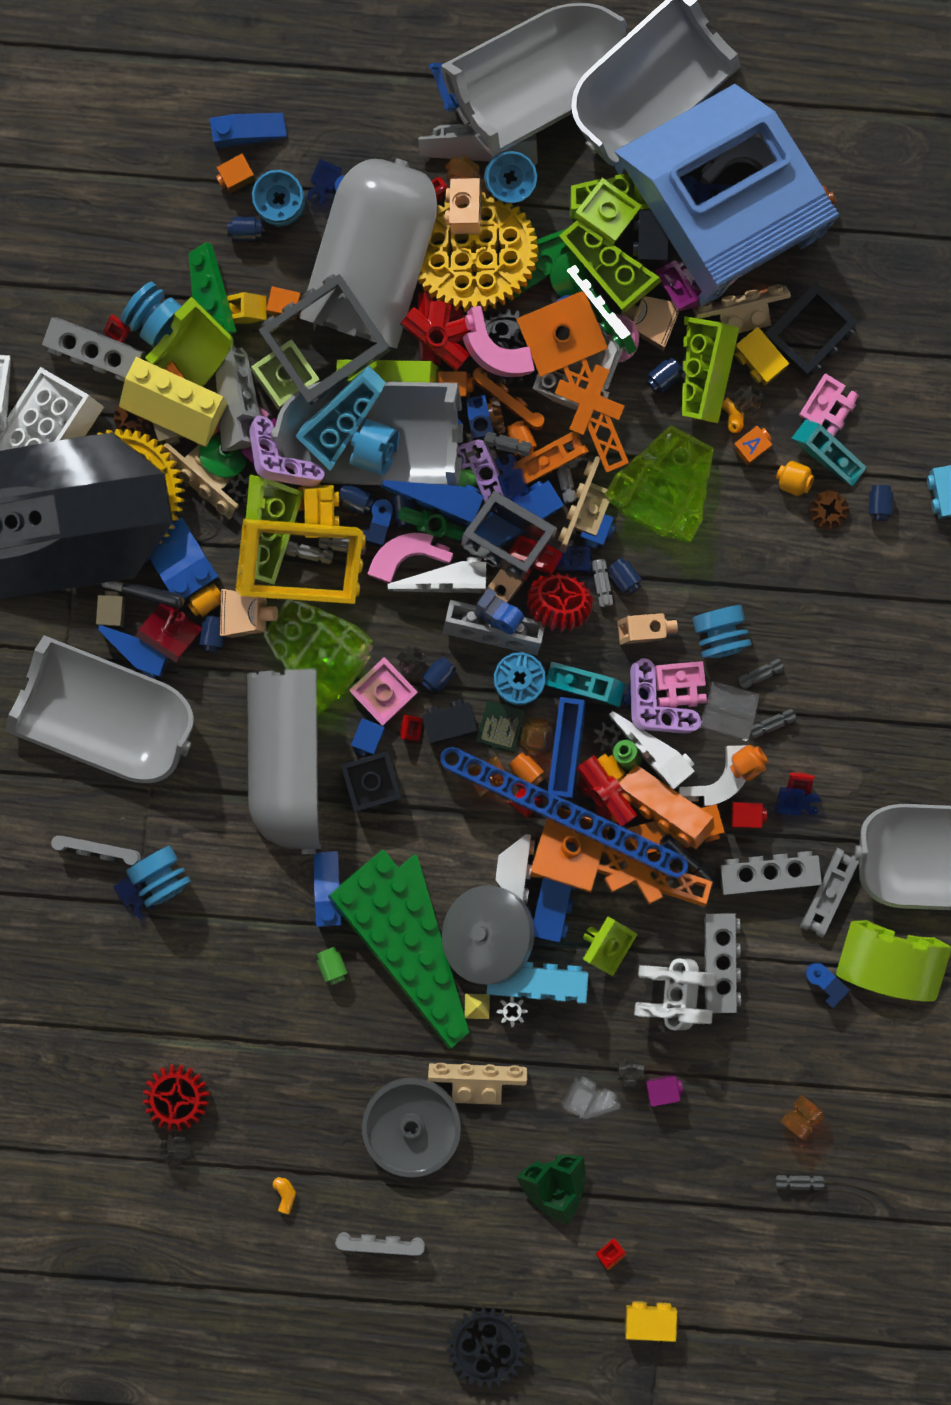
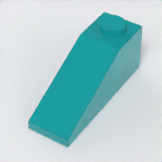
M806 419L791 438L806 453L850 486L855 484L867 468L819 423Z
M551 662L544 685L620 707L627 684L615 678Z

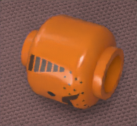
M747 745L732 755L733 765L730 766V769L737 779L741 777L745 781H751L766 771L768 759L759 746Z

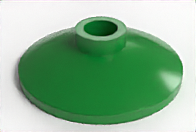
M567 252L558 257L550 271L551 285L560 297L576 294L567 272L574 265L579 269L582 280L587 279L593 289L597 282L573 252Z
M221 434L212 435L207 447L201 445L199 449V459L202 466L216 477L232 478L243 471L247 461V457L241 453L242 449L225 451L228 454L222 452Z

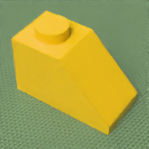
M246 292L227 296L234 324H251L267 319L266 296Z

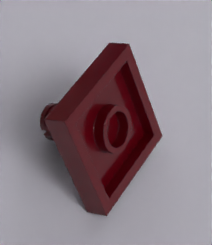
M160 604L138 629L136 636L174 662H177L201 634L202 627L186 617L183 611L179 612L180 609Z

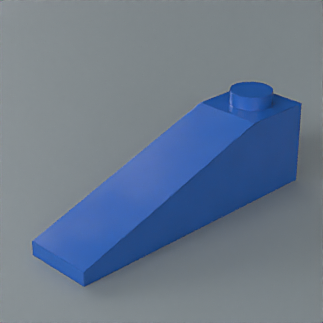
M384 480L380 485L381 488L408 500L416 499V503L423 508L432 510L437 508L439 509L438 514L466 527L476 517L484 497L479 494V489L470 485H466L464 488L462 486Z

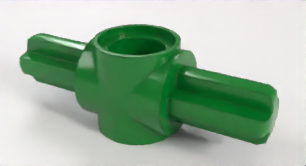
M403 506L398 513L399 520L415 525L418 531L439 538L444 535L461 541L466 531L464 527L448 522L447 517L425 509L420 512ZM435 518V526L429 529V521Z

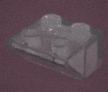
M712 681L699 728L747 741L754 722L759 694Z
M582 1076L581 1080L575 1077L562 1102V1106L581 1118L588 1119L620 1108L621 1103L617 1100L618 1096L616 1093L606 1088L600 1091L595 1088V1082Z

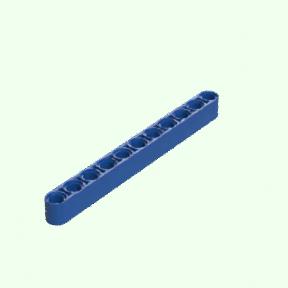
M451 747L445 749L441 755L442 766L447 771L671 878H679L687 871L688 864L682 855L466 752ZM453 753L459 757V762L455 766L446 764L445 758L448 754ZM472 764H477L481 767L482 771L480 775L473 777L468 774V767ZM493 775H500L504 779V783L500 787H493L490 784V778ZM517 785L523 786L526 790V794L522 798H517L512 794V789ZM538 796L546 797L548 806L543 809L536 807L534 804L535 798ZM567 807L571 812L570 817L560 819L557 815L558 808ZM583 817L590 818L593 822V827L589 830H583L579 825L580 819ZM605 828L613 829L615 838L611 841L603 839L602 830ZM630 838L634 839L638 844L637 850L632 852L624 847L625 840ZM650 849L657 850L660 854L659 861H649L647 851ZM670 861H680L683 867L680 873H673L669 868Z

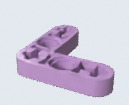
M257 416L249 426L255 469L258 475L268 480L308 487L318 486L324 477L322 467L314 462L279 456L276 444L271 439L273 423L267 417ZM260 444L266 445L270 451L262 449ZM285 467L291 468L295 474L287 472Z
M475 439L459 445L458 454L462 458L461 469L471 466L485 502L493 493L491 486L486 488L485 485H490L494 481H497V484L493 486L494 490L507 498V490L489 447L484 444V441ZM474 445L477 448L483 449L480 454L481 457L478 454H473L468 457L470 461H467L466 453L471 452L474 449ZM481 468H490L493 471V477L489 480L482 478L480 475Z
M642 658L632 664L630 670L632 722L635 727L641 730L684 734L691 733L699 728L701 719L694 710L657 707L656 671L652 661ZM642 666L647 673L643 674V671H639V667ZM640 688L647 690L649 695L647 700H643L639 696ZM644 713L645 717L651 718L654 716V719L645 722V719L641 718L640 715ZM664 713L671 718L670 726L662 722V715ZM687 717L689 721H692L690 726L688 722L679 723V720H684Z

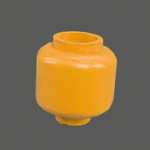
M789 461L786 466H780L776 479H779V488L795 496H801L803 493L807 494L810 490L814 476L811 475V468L795 461Z

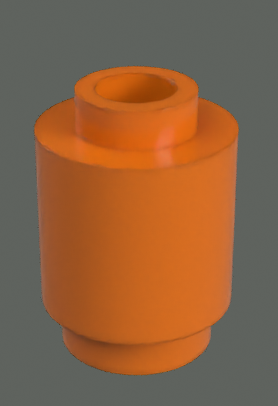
M523 420L506 427L507 437L519 439L520 443L522 441L530 442L532 444L530 454L534 453L537 445L529 426L525 425ZM516 452V454H514L515 456H520L521 459H523V458L525 457V456L519 455V452Z
M523 752L509 764V767L512 769L511 772L528 783L538 786L544 780L542 777L544 774L543 769L529 755L526 756Z

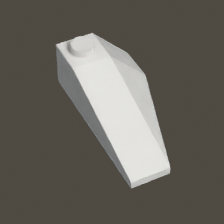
M468 557L467 561H461L388 584V591L485 593L486 562H481L479 557Z
M614 711L608 715L626 738L636 745L642 757L660 779L671 789L676 788L694 772L692 768L694 763L686 754L681 755L678 751L651 734L638 729L633 723Z

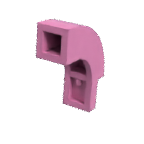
M481 306L472 307L467 311L465 323L467 329L471 330V333H467L463 337L464 344L471 357L482 368L495 375L504 377H519L529 375L535 371L530 347L508 350L497 346L488 336Z
M424 533L404 534L390 540L378 551L371 563L368 576L390 584L399 565L411 556H427L450 565L453 553L449 552L450 548L437 543L435 547L432 546L433 535Z

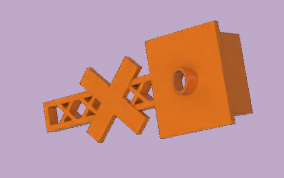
M583 290L517 318V323L527 347H530L531 356L539 376L542 377L563 368L568 382L560 379L554 394L578 404V409L569 429L584 435L587 427L606 473L628 464V459L610 418L619 420L624 405L602 397L600 394L610 370L595 365L593 372H591L586 360L587 357L608 349V346L585 291ZM559 327L567 328L569 331L568 339L559 340L556 337V329ZM581 361L583 366L579 374L569 370L568 365ZM584 371L588 378L583 376ZM572 376L577 378L576 383H574ZM581 380L588 383L586 389L578 387ZM593 410L600 412L598 420L591 417ZM603 416H604V419H605L606 423L601 422ZM591 422L596 424L595 428H593ZM599 426L609 429L611 434L607 442L597 438L596 433ZM612 440H614L616 446L611 445ZM611 448L618 451L622 461L609 466L606 460L608 449Z
M562 808L557 809V815L560 819L570 817V811ZM583 817L580 819L579 825L583 830H589L593 827V822L590 818ZM546 819L530 871L531 877L547 878L587 892H591L596 872L608 876L604 880L611 892L630 883L638 885L648 904L663 897L661 893L705 907L712 881L685 873L677 878L681 886L675 889L670 888L666 880L671 877L663 875L610 848L604 847V845L549 819ZM605 828L602 830V837L605 840L607 838L609 828ZM625 840V849L630 852L635 851L636 849L631 840ZM568 842L574 843L577 846V851L570 852L565 844ZM657 852L647 858L651 862H657L660 859V854ZM601 855L607 856L610 863L605 866L599 865ZM625 862L627 867L621 870L619 865ZM670 868V870H671L673 873H680V872H681V871H678V870H675V869ZM653 872L657 877V879L653 880V878L650 875ZM693 885L705 887L702 898L693 895L689 887Z

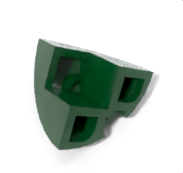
M556 1155L554 1161L544 1164L541 1161H537L525 1168L517 1176V1180L525 1194L539 1209L551 1218L568 1225L578 1208L584 1189V1157Z

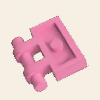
M825 373L799 416L821 425L824 420L830 424L827 431L835 436L838 429L841 430L845 423L843 421L848 413L854 410L855 402L859 395L854 391H851L847 398L841 395L845 385ZM835 402L841 405L836 416L829 413Z
M703 661L655 666L656 690H666V697L657 699L658 707L677 708L680 705L696 707L698 704L707 702L705 693H697V687L706 685ZM687 688V695L677 696L676 689Z

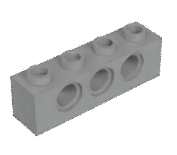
M51 317L42 343L43 346L48 347L49 353L61 356L64 353L71 356L70 361L80 365H84V362L93 365V370L104 374L110 371L115 373V378L121 381H125L135 358L138 357L144 360L147 353L57 317ZM70 335L76 339V345L73 349H70L66 344V340ZM92 344L96 345L99 350L95 358L89 354V347ZM114 353L119 354L121 357V363L117 367L111 362V356Z
M450 600L443 634L538 655L545 628L542 627L541 621L535 622V619L524 617L515 632L507 634L474 614L475 605Z
M812 851L797 852L798 857L788 858V854L773 855V860L766 861L763 860V856L748 857L749 862L739 863V858L724 860L725 865H719L722 895L822 885L819 855L812 856ZM792 863L800 866V874L797 877H792L788 873V867ZM769 865L773 866L776 870V876L771 880L766 879L763 874L765 867ZM743 868H748L752 873V877L748 882H743L739 878V872Z
M734 913L704 914L705 972L717 974L716 985L705 986V1010H711L713 1013H737V1007H741V993L736 992V983L741 981L740 968H736V958H740V943H736V933H740V919H736ZM721 931H725L729 936V941L725 945H719L716 942V936ZM721 956H726L729 959V966L724 970L718 969L716 965L717 959ZM720 981H727L730 988L726 994H719L716 987Z

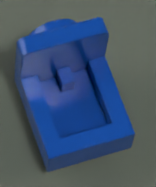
M604 514L596 537L582 532L580 539L584 540L583 544L593 549H597V546L603 547L606 537L611 539L616 525L611 524L613 517Z

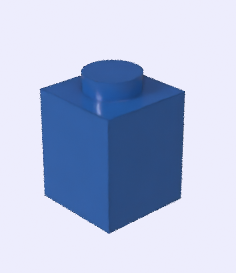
M362 718L351 744L352 747L356 748L354 752L368 757L369 753L375 755L385 727Z

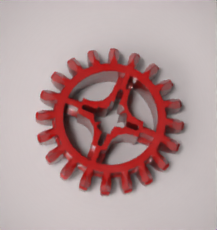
M559 572L555 576L547 574L544 577L540 575L539 579L531 585L527 595V608H529L530 615L534 616L535 622L541 621L542 627L548 625L552 631L555 628H559L561 633L565 628L570 632L574 627L580 628L582 623H586L593 608V596L590 595V589L585 588V582L578 583L577 577L570 578L568 573L565 576H561Z
M171 1064L169 1066L170 1073L167 1072L165 1067L160 1068L161 1077L156 1072L152 1074L156 1082L150 1080L146 1082V1085L152 1089L143 1090L144 1095L150 1096V1099L143 1100V1104H151V1107L145 1110V1112L149 1114L154 1111L156 1115L151 1118L152 1122L158 1118L161 1119L158 1127L162 1128L167 1122L168 1131L173 1130L174 1124H176L178 1131H182V1123H185L189 1129L192 1127L190 1119L196 1123L200 1121L196 1113L205 1115L206 1111L200 1106L209 1105V1101L202 1100V1097L209 1095V1091L201 1092V1088L206 1086L207 1083L205 1081L200 1084L197 1083L201 1074L198 1073L193 1078L191 1076L193 1068L190 1067L187 1073H183L184 1065L181 1064L178 1072H176L174 1064ZM176 1078L171 1091H158L159 1086L164 1080ZM183 1080L192 1086L195 1097L184 1092ZM177 1090L184 1100H179L175 1105L169 1095H173ZM157 1098L168 1104L169 1116L160 1109ZM180 1105H194L193 1110L188 1115L176 1118Z

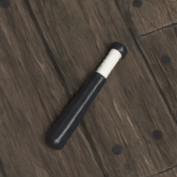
M120 581L96 584L98 589L109 588L122 591L125 595L175 609H180L184 604V597L181 594Z

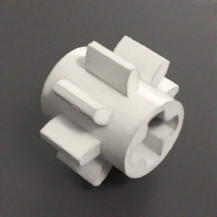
M512 996L508 1003L501 1000L504 1008L497 1010V1013L504 1014L501 1022L504 1023L506 1020H509L512 1027H514V1021L516 1020L523 1023L524 1020L520 1017L521 1013L528 1012L527 1009H521L520 1007L523 1004V1000H520L518 1003L514 1002V997ZM516 1005L518 1007L516 1010L518 1016L511 1015L508 1017L506 1015L508 1013L507 1006L514 1007Z

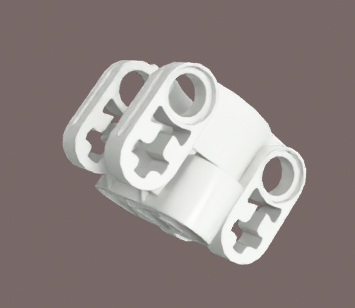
M675 959L669 968L639 965V978L665 980L666 982L663 1004L637 1002L634 1015L664 1018L665 1025L671 1030H687L691 1028L693 1023H712L713 1011L696 1008L698 986H715L717 974L699 972L697 963L691 959ZM684 965L686 971H683V973H682L681 969H682V966ZM680 990L683 991L682 999L679 998Z

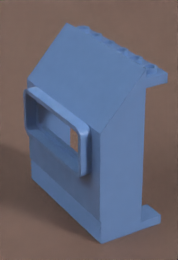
M736 84L614 151L619 158L615 166L618 174H623L627 171L702 292L698 296L701 307L720 297L734 280L798 244L800 249H803L817 241L839 217V213L834 208L831 200H829L822 185L776 112ZM760 134L776 162L701 205H695L679 178L752 136Z

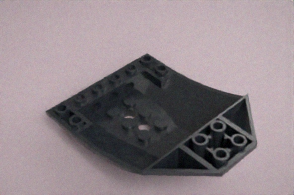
M115 433L71 438L0 451V600L137 578L173 522L165 473ZM34 511L40 512L42 520L38 525L33 524L31 521V514ZM12 515L16 516L18 520L15 528H12L9 523Z

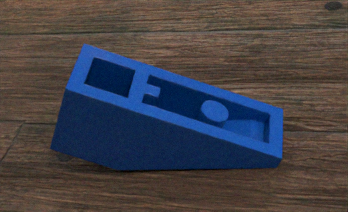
M283 113L232 114L209 118L213 143L216 149L287 138Z
M99 625L98 630L135 668L142 671L141 674L153 679L156 676L162 678L169 659L167 656L140 638Z
M338 851L317 852L314 854L316 927L342 925V914L327 897L340 885Z

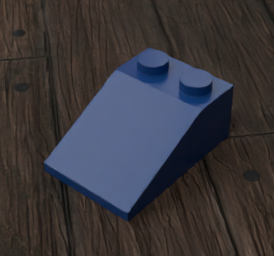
M181 518L173 523L174 529L167 530L169 536H163L161 539L162 543L158 544L150 560L168 590L181 594L184 597V602H186L190 596L206 585L209 586L221 579Z

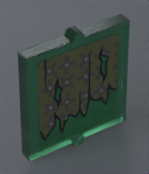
M487 700L476 741L491 745L494 749L498 747L515 752L526 711L510 707L508 703L503 705Z

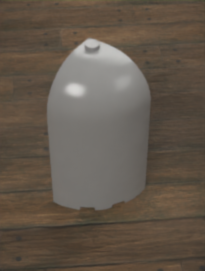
M665 0L593 65L577 83L572 96L574 120L587 140L585 143L587 148L593 154L598 153L609 165L616 166L619 161L614 151L700 104L741 67L738 54L717 32L713 35L707 28L706 24L709 21L702 12L697 0Z
M571 3L550 8L442 64L441 70L448 93H454L459 108L456 110L465 126L470 124L476 132L474 137L476 141L489 154L495 156L571 115L572 96L577 83L593 65L627 36V24L623 17L596 4Z
M397 158L395 163L382 159H369L354 166L339 184L307 291L312 288L317 290L323 285L322 282L332 274L335 276L340 274L390 347L397 348L403 330L400 323L408 314L434 227L437 199L434 186L429 177L421 171L409 168L410 162ZM339 286L300 313V319L377 343Z
M350 381L344 382L312 405L306 401L300 390L297 391L281 408L276 426L271 431L272 442H275L279 455L320 465L324 470V477L321 480L323 483L381 485L382 481L391 480L452 486L459 485L462 458L457 456L458 443H463V424H458L457 411L462 409L458 383H385L380 395L356 430V432L360 433L364 420L369 419L399 431L397 452H392L390 459L393 460V463L385 475L375 474L349 464L350 457L354 451V446L351 445L352 438L331 471L296 438L301 426ZM320 382L311 384L306 387L308 388V390H310Z
M44 635L34 650L31 665L26 676L29 678L25 691L21 689L8 715L5 729L7 733L120 778L138 783H154L170 776L181 756L187 755L191 746L188 738L193 725V713L187 700L173 687Z
M285 670V675H280V673H275V671H262L258 675L256 673L247 674L248 806L252 821L258 831L270 842L288 849H301V854H316V849H322V844L319 842L317 815V670Z
M895 804L882 807L866 818L861 829L860 846H855V861H859L860 881L870 897L884 905L896 908L951 910V806Z

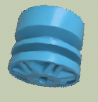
M508 151L499 153L490 160L485 168L484 181L489 193L497 200L515 203L523 201L530 196L536 186L537 173L530 158L520 152ZM512 170L516 180L510 181L507 184L506 178L503 175Z
M271 170L261 175L254 184L252 191L253 204L260 217L268 224L277 227L288 226L296 222L302 215L305 207V195L298 179L291 173L283 170ZM275 197H284L285 203L283 205L276 203Z
M151 281L133 295L121 314L120 321L125 325L130 324L129 328L133 332L143 326L140 337L150 346L155 347L164 335H169L173 331L170 326L174 320V314L182 305L172 297L162 303L165 292L162 289L157 290V285Z
M741 605L730 606L692 617L695 633H707L708 638L698 643L699 647L711 646V649L701 652L702 658L730 656L752 645L750 639L739 641V637L749 634L748 630H736V625L745 621Z
M524 652L512 653L504 657L497 665L494 673V687L499 697L506 703L515 706L527 705L535 701L542 693L545 684V671L541 663L534 656ZM515 673L519 675L524 673L526 675L524 684L520 682L515 684L513 682L515 680Z
M171 846L155 852L126 871L133 885L146 883L147 886L139 893L140 897L150 892L153 895L144 901L146 907L164 903L182 892L185 886L192 882L189 876L179 881L176 878L184 873L185 869L179 868L172 871L171 866L178 861V857Z

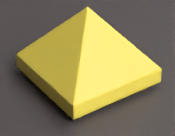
M465 994V1018L489 1019L490 995Z

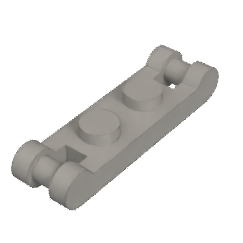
M55 836L51 841V845L55 850H66L69 847L76 849V854L90 856L91 852L100 854V859L114 861L115 857L123 858L124 862L128 865H135L141 860L140 853L131 849L67 836Z
M839 848L835 850L821 881L822 885H819L800 928L815 931L817 936L824 937L859 861H855L854 855L850 857ZM839 862L847 865L845 872L837 869ZM815 914L823 916L821 923L813 920Z
M342 1232L337 1236L336 1246L338 1249L346 1251L420 1255L424 1252L425 1242L419 1237L412 1239L411 1242L400 1241L401 1237L386 1236V1240L376 1239V1235L362 1234L361 1238H352L347 1232Z

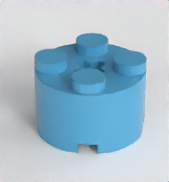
M365 419L360 433L355 432L351 445L354 446V451L350 457L349 464L375 474L385 475L393 463V460L390 459L392 452H397L399 431L393 427Z

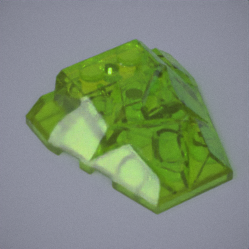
M670 425L649 444L648 448L640 455H637L623 470L621 469L615 475L604 497L612 505L618 507L622 515L665 538L672 536L679 541L691 543L703 519L707 481L710 475L714 448Z
M291 599L285 601L278 611L277 620L271 621L265 632H263L276 659L282 661L286 670H317L316 716L329 708L335 699L345 694L370 660L371 655L369 652L372 650L374 642L357 625L302 600Z

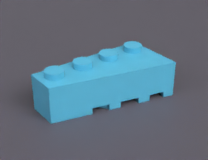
M368 365L301 426L296 438L331 471L380 395L386 382Z
M526 962L523 968L509 980L499 984L487 985V994L512 997L526 996L527 998L534 999L551 998L557 1001L577 1000V1002L586 1003L588 973L587 971H582V966L568 965L567 970L557 969L558 964L543 963V968L533 967L532 962Z

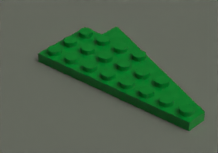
M382 849L327 897L448 1049L452 1048L469 1033L451 968L443 950L441 934L418 856L416 854L412 855L398 867L387 852Z

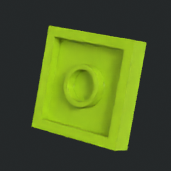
M602 178L575 212L574 217L614 245L637 215L642 205Z
M607 917L600 931L594 927L587 929L589 933L595 936L594 938L586 933L584 934V940L591 943V946L583 959L613 976L638 934L612 918Z

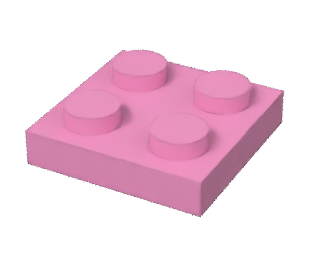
M385 657L349 690L382 726L418 693Z

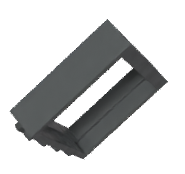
M332 274L323 280V285L317 290L312 288L302 295L303 299L296 304L294 302L288 304L282 309V314L276 318L272 316L266 319L261 324L263 327L259 329L310 405L391 351V348L340 274L337 276ZM339 286L377 341V344L308 390L271 335V332Z

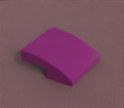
M675 260L654 270V273L660 277L662 281L660 283L677 311L700 306L698 296L702 291L683 261L677 263Z

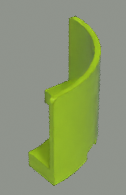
M191 297L174 314V320L170 326L173 329L170 336L168 334L164 335L145 358L149 363L162 369L167 368V364L174 361L186 380L204 387L228 356L234 339Z
M868 920L851 921L836 971L838 977L859 987L887 996L914 1001H935L937 999L951 954V946L935 937L908 935L907 939L894 936L895 931L878 926Z

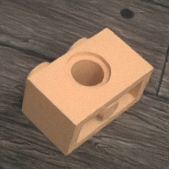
M480 178L450 179V188H446V203H450V210L445 211V223L450 225L452 234H481L482 188ZM463 204L468 205L466 208H458Z

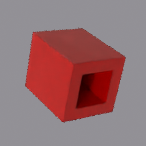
M731 803V827L762 828V823H766L767 809L763 808V803Z

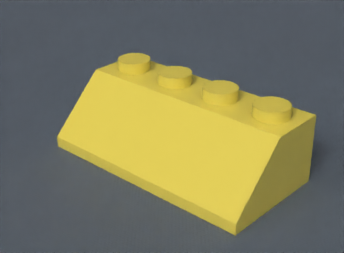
M136 357L125 378L119 407L207 447L228 404L223 396Z

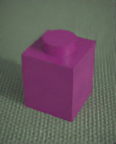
M675 1075L645 1080L651 1107L679 1102V1095L684 1094L681 1080H676Z

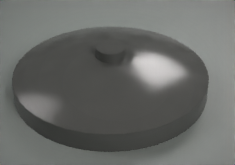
M478 886L460 895L449 908L442 928V945L449 964L461 977L477 984H499L515 976L526 964L534 943V925L527 906L515 893L497 886Z
M402 1078L386 1084L373 1095L364 1112L362 1135L366 1149L379 1166L395 1175L420 1177L435 1172L453 1156L460 1139L461 1121L456 1104L444 1089L425 1079Z

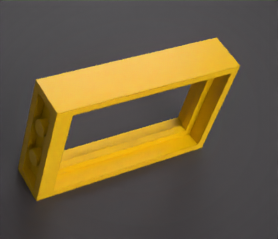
M243 519L235 591L240 596L355 604V599L360 593L358 573H361L363 568V561L360 559L361 549L365 547V535L357 527ZM260 532L349 539L343 591L254 585Z

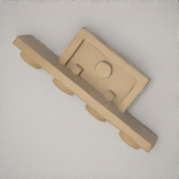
M776 284L770 286L767 290H750L745 295L737 297L733 295L725 296L720 301L709 302L702 307L700 305L692 308V311L698 319L719 314L721 323L739 327V333L754 330L757 327L771 326L768 303L790 298L791 295L785 285Z
M165 443L163 453L171 452L172 455L168 461H177L173 469L181 470L178 474L179 477L194 488L203 499L210 502L220 514L231 519L239 505L224 493L223 490L235 477L220 478L206 471L199 459L201 445H198L184 458L172 446Z
M598 456L595 457L593 462L588 461L584 471V475H587L585 484H579L575 495L579 500L576 506L571 505L567 515V519L570 520L568 528H562L558 541L562 542L560 546L562 550H565L573 529L596 537L613 491L591 483L600 461Z
M429 1064L428 1081L453 1083L452 1099L454 1103L501 1105L502 1085H526L527 1068L515 1065Z

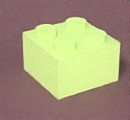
M292 339L280 347L306 386L319 382L318 376ZM274 352L251 366V372L278 411L293 394L299 391Z

